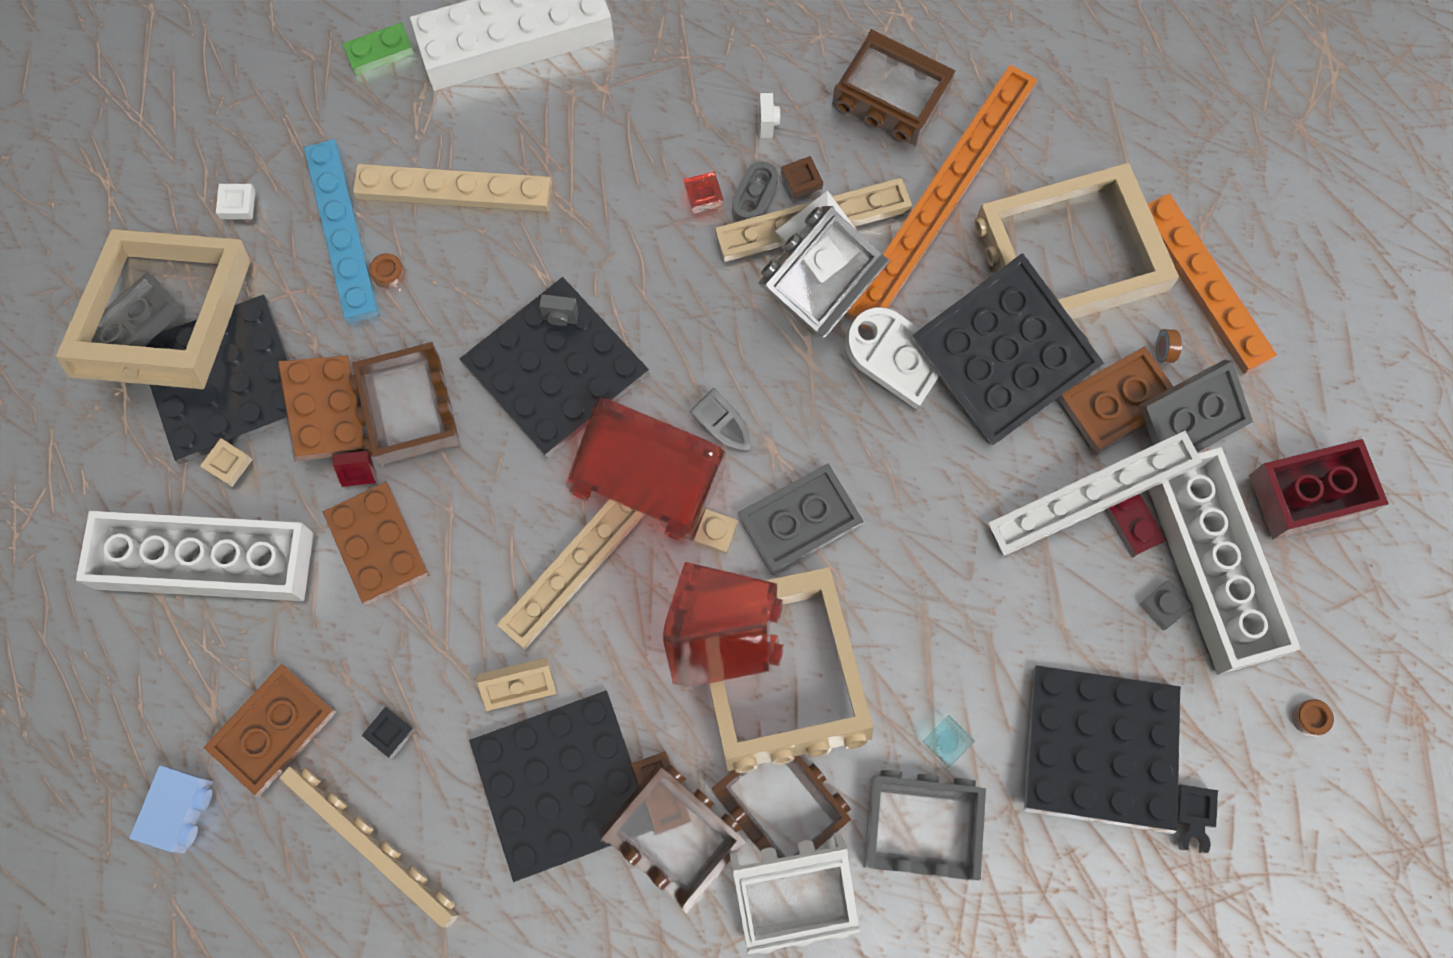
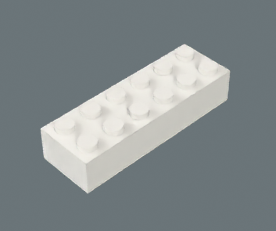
M467 0L410 16L422 59L434 91L614 39L611 15L605 0Z
M1222 447L1198 453L1202 460V465L1148 489L1218 675L1283 657L1301 649Z
M89 511L76 581L94 590L304 601L314 533L303 523Z

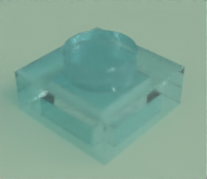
M948 715L922 742L949 768L975 740Z

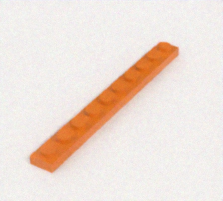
M1011 64L1008 66L883 253L890 262L847 311L844 317L853 322L862 312L868 309H888L1034 89L1038 79ZM859 325L869 332H873L872 328L868 325Z

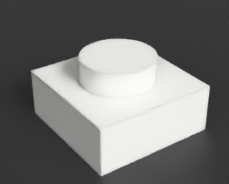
M760 93V139L773 138L774 126H780V106H774L773 93Z
M219 184L216 215L219 219H253L256 191L253 185Z

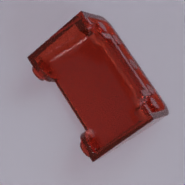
M598 398L572 464L566 486L570 489L569 493L578 499L588 501L589 497L597 498V495H600L660 521L661 526L665 528L664 534L674 540L683 541L686 538L693 541L705 509H708L726 469V453L721 447L708 440L612 400Z
M684 562L663 630V643L672 683L690 688L767 673L771 671L773 665L779 666L784 651V644H779L778 635H770L771 622L778 623L783 606V600L777 598V583Z

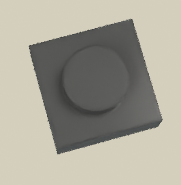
M541 295L539 307L543 320H547L550 324L565 326L567 323L577 324L579 310L576 298Z
M1169 580L1139 604L1163 631L1168 629L1193 607Z

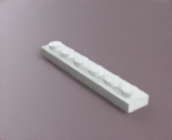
M1183 431L997 518L988 524L1002 553L1006 556L1202 465V460L1186 431Z

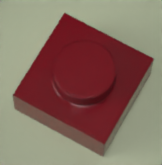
M369 451L333 455V467L341 487L376 483L377 472Z

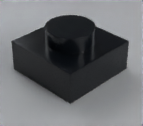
M385 706L361 736L388 758L393 759L416 730Z

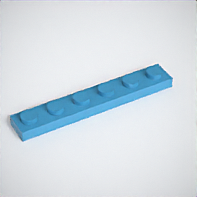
M335 139L306 146L304 151L344 319L347 324L379 316L380 312L339 146Z

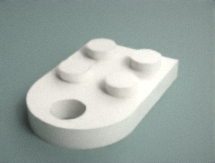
M872 308L862 312L850 324L846 333L845 346L850 360L870 378L913 408H918L939 377V374L910 337L920 328L891 309ZM865 324L872 328L874 333L873 340H864L860 337L858 333L859 325Z

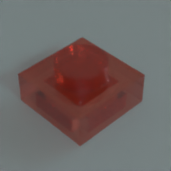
M715 171L683 179L692 214L724 206V199Z

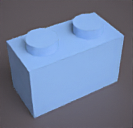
M159 765L129 839L168 852L185 853L197 836L198 827L196 824L201 811H204L211 801L213 781Z

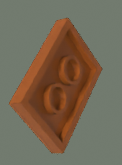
M1144 346L1070 388L1058 397V400L1095 454L1144 427L1146 424L1139 404L1170 389L1173 385Z
M348 355L278 361V373L294 462L330 458L335 454L365 451L362 426L357 414L356 395L350 382L352 374Z
M387 482L322 511L359 598L365 606L430 576L391 487Z
M281 664L203 748L253 795L260 797L335 715L336 711L288 667Z

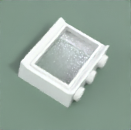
M841 832L833 833L835 840L834 848L815 851L813 842L805 840L798 843L799 855L778 858L774 848H765L761 850L762 862L740 866L737 852L730 853L748 955L754 953L768 954L776 949L789 946L804 947L814 941L829 938L843 939L850 934L860 933L848 851Z

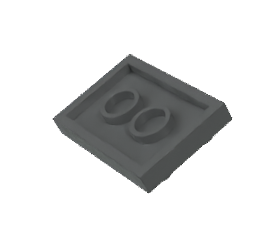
M147 271L106 307L91 342L146 347L157 334L173 323L185 309Z
M1225 359L1139 404L1153 445L1186 431L1197 452L1253 422L1234 363L1231 360Z
M829 463L738 512L741 522L772 575L860 527L864 523Z

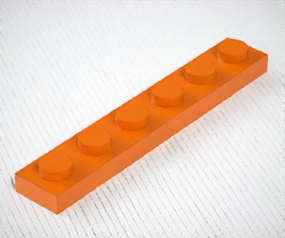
M1168 193L1148 203V207L1176 271L1243 373L1246 374L1273 360L1277 356L1276 352L1171 194Z

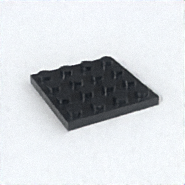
M1023 253L910 336L991 445L998 443L1104 364L1095 349Z
M564 277L560 278L459 358L463 366L546 459L650 374L645 364ZM541 295L576 298L579 310L577 324L567 323L565 326L550 324L547 320H543L539 307Z
M264 294L234 306L204 389L150 385L174 461L179 465L209 454L220 438L232 445L287 423L278 373V361H289L290 359L269 301ZM197 320L157 334L146 347L186 350Z
M1036 665L1033 669L1024 811L1171 834L1177 832L1181 686Z
M607 690L469 740L513 882L523 880L613 846L609 842H604L598 832L610 821L638 787L630 767L632 761ZM643 802L620 828L631 838L653 831Z

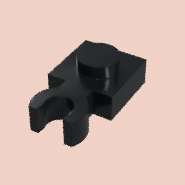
M1178 785L1177 823L1185 824V831L1178 838L1179 850H1189V841L1192 837H1195L1199 842V853L1204 854L1210 851L1211 842L1205 833V827L1216 828L1218 790Z

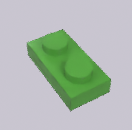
M402 22L342 43L356 76L415 54Z

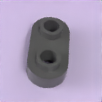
M761 161L753 163L747 169L732 200V212L738 221L764 214L778 184V172L772 164ZM758 180H765L767 183L759 185L756 182ZM746 206H751L753 210L750 212H746L743 210V208Z

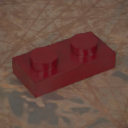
M1140 494L1105 509L1132 558L1167 540Z

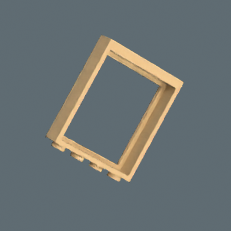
M1129 162L981 204L977 218L974 220L976 233L980 238L983 237L987 246L986 257L990 266H994L997 272L1016 258L1001 218L1111 187L1147 270V274L1058 299L1060 304L1072 319H1076L1167 292L1179 278Z
M111 229L55 356L68 377L204 389L251 262L242 240L169 234L165 232L154 233ZM127 257L218 264L186 350L91 342Z
M830 567L690 596L727 771L735 770L737 773H745L756 769L758 764L771 761L774 765L786 764L793 761L794 756L809 754L810 757H818L829 753L831 748L845 746L847 749H854L867 744V740H872L874 727ZM822 596L854 717L737 742L710 620Z

